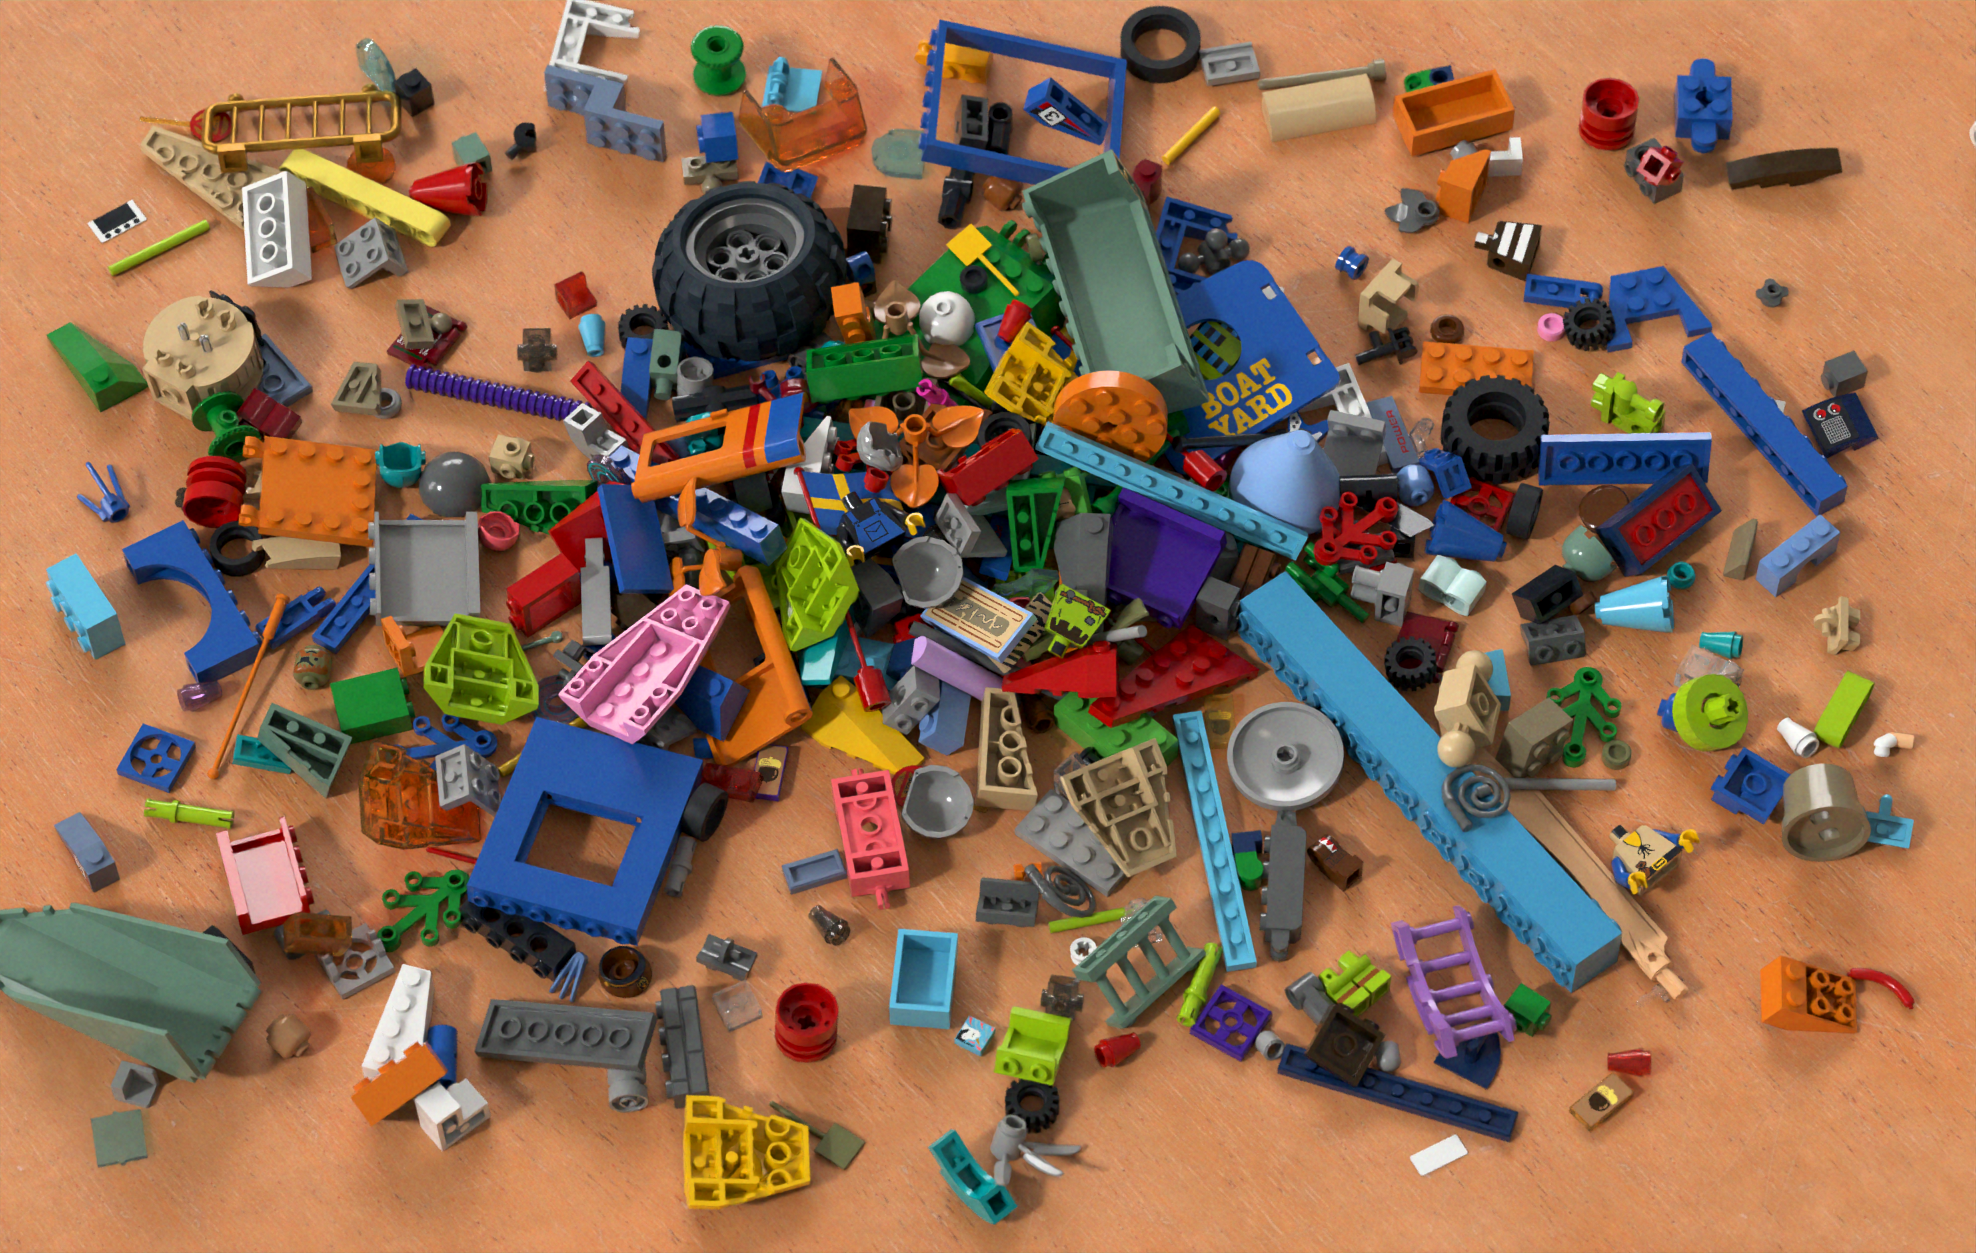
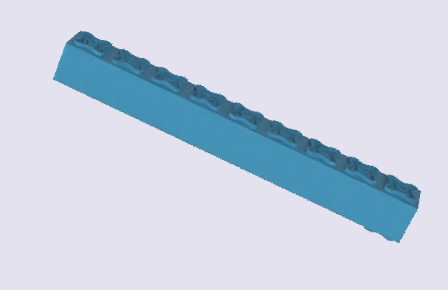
M1286 571L1240 600L1238 633L1241 639L1252 646L1261 661L1267 662L1274 669L1276 677L1291 689L1298 701H1303L1306 705L1317 709L1332 721L1341 736L1342 743L1350 758L1362 766L1372 781L1379 783L1386 797L1398 805L1407 820L1413 821L1420 828L1422 836L1438 849L1442 858L1446 862H1451L1457 868L1459 876L1474 888L1479 898L1484 903H1489L1492 906L1498 919L1511 928L1521 944H1526L1533 951L1536 960L1551 972L1555 981L1560 986H1565L1573 993L1617 962L1622 931L1618 923L1605 914L1595 899H1590L1520 822L1507 809L1501 815L1493 818H1479L1468 813L1461 806L1458 800V791L1466 779L1476 776L1472 771L1460 774L1451 786L1452 794L1456 798L1457 803L1466 814L1465 816L1473 824V828L1470 831H1462L1456 819L1451 815V812L1444 806L1442 800L1441 786L1447 775L1456 768L1447 766L1439 758L1437 751L1438 742L1441 739L1439 735ZM1482 782L1473 783L1465 790L1467 803L1479 811L1491 812L1502 805L1499 801L1495 807L1483 809L1473 804L1471 794L1475 791V788L1483 785ZM1491 792L1490 795L1481 799L1478 798V800L1487 803L1492 801L1494 795Z

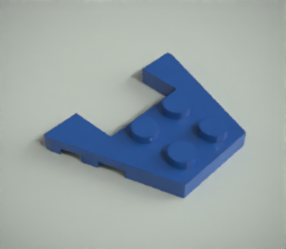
M1664 266L1610 277L1609 307L1616 324L1615 334L1612 333L1613 339L1611 341L1607 340V353L1632 348V339L1627 324L1679 315L1687 338L1712 332L1711 322Z

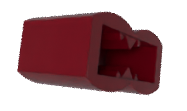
M1143 159L1135 167L1133 179L1140 188L1149 211L1150 204L1155 202L1161 194L1162 165Z
M256 388L252 390L236 413L239 419V426L248 425L255 427L262 436V442H264L265 436L291 439L302 424L301 417Z

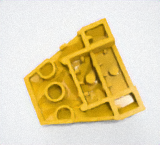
M1027 321L1013 340L1011 346L1001 357L984 393L1008 411L1046 425L1047 421L1053 423L1054 404L1058 394L1078 376L1070 368L1074 363L1068 357L1063 361L1053 350L1056 343Z
M686 1096L683 1162L684 1195L686 1196L688 1209H722L809 1185L808 1126L773 1114L770 1117L753 1113V1108L744 1105L743 1109L726 1104V1099L718 1096Z

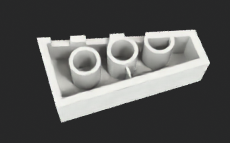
M405 964L402 965L363 1061L362 1070L364 1078L368 1076L371 1080L380 1073L378 1068L391 1059L396 1063L405 1056L403 1051L416 1041L420 1045L427 1041V1031L431 1023L434 983L431 971Z

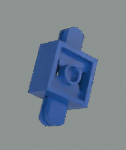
M1705 58L1693 61L1690 75H1677L1674 93L1675 138H1691L1692 148L1698 153L1712 152L1717 145V139L1729 140L1733 120L1731 77L1716 76L1714 62Z

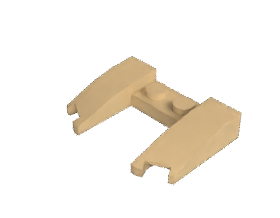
M262 471L254 473L253 479L257 480L254 488H247L245 498L260 499ZM282 536L253 540L252 549L255 552L265 550L271 558L266 562V568L337 569L341 559L339 543Z

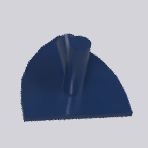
M1496 1032L1459 1042V1046H1455L1457 1056L1446 1059L1440 1052L1438 1053L1433 1063L1487 1090L1499 1067L1501 1054L1499 1035Z

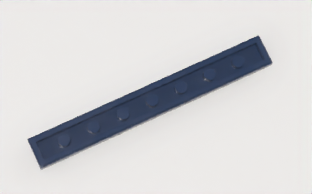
M1286 1043L1277 1074L1510 1142L1518 1117L1517 1111L1368 1067L1358 1085L1352 1087L1304 1057L1306 1049Z

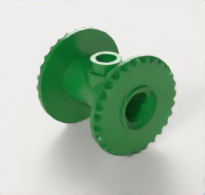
M723 25L705 27L696 33L692 39L691 54L697 62L693 70V79L696 86L708 95L727 96L741 88L745 81L746 70L740 60L744 51V43L740 34L733 30V28Z
M218 392L203 399L193 410L191 419L195 428L200 431H213L216 436L208 448L209 456H221L240 463V461L246 459V457H243L245 437L253 436L261 441V435L253 426H239V419L236 413L244 401L235 392Z

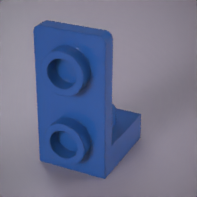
M1434 448L1426 451L1424 457L1419 459L1420 466L1434 471L1444 498L1448 499L1472 488L1460 456Z

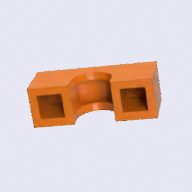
M859 282L831 287L835 319L846 344L876 340L874 320L869 307H865L864 295Z

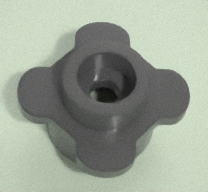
M1774 279L1765 280L1764 286L1756 290V297L1767 307L1779 306L1782 298L1787 297L1789 294L1788 288L1785 286L1781 287Z

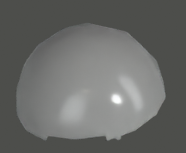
M930 536L914 538L902 545L893 556L892 562L898 575L905 601L911 606L922 609L939 607L951 600L961 586L964 574L962 559L955 547H952L944 540Z
M930 765L918 768L914 772L901 816L908 827L915 833L925 838L942 839L956 834L966 826L973 813L974 799L969 786L962 779L960 773L946 766Z

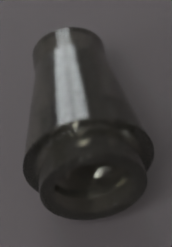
M821 905L813 907L809 912L808 918L814 923L826 943L838 946L848 938L850 928L846 920L824 909Z

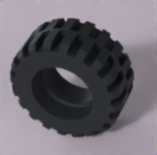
M1490 375L1481 376L1478 381L1475 378L1465 382V387L1461 385L1453 391V395L1446 401L1442 418L1441 445L1444 451L1462 458L1467 475L1470 478L1471 476L1476 477V480L1484 483L1485 480L1493 481L1492 484H1501L1503 480H1507L1508 483L1516 481L1519 475L1525 477L1531 473V468H1537L1539 465L1541 435H1548L1549 433L1548 408L1544 406V400L1539 394L1534 395L1533 388L1527 384L1525 386L1521 385V381L1515 378L1508 380L1502 375H1497V378H1490ZM1484 419H1500L1513 425L1519 433L1506 440H1490L1478 435L1471 426Z

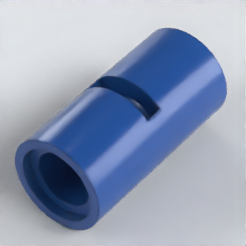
M436 1025L430 1027L427 1031V1042L448 1070L447 1074L428 1087H432L439 1082L447 1090L452 1084L457 1083L458 1032L452 1026Z

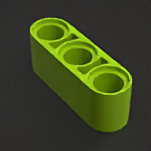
M1847 671L1817 722L1813 732L1817 735V739L1840 749L1868 701L1875 683Z

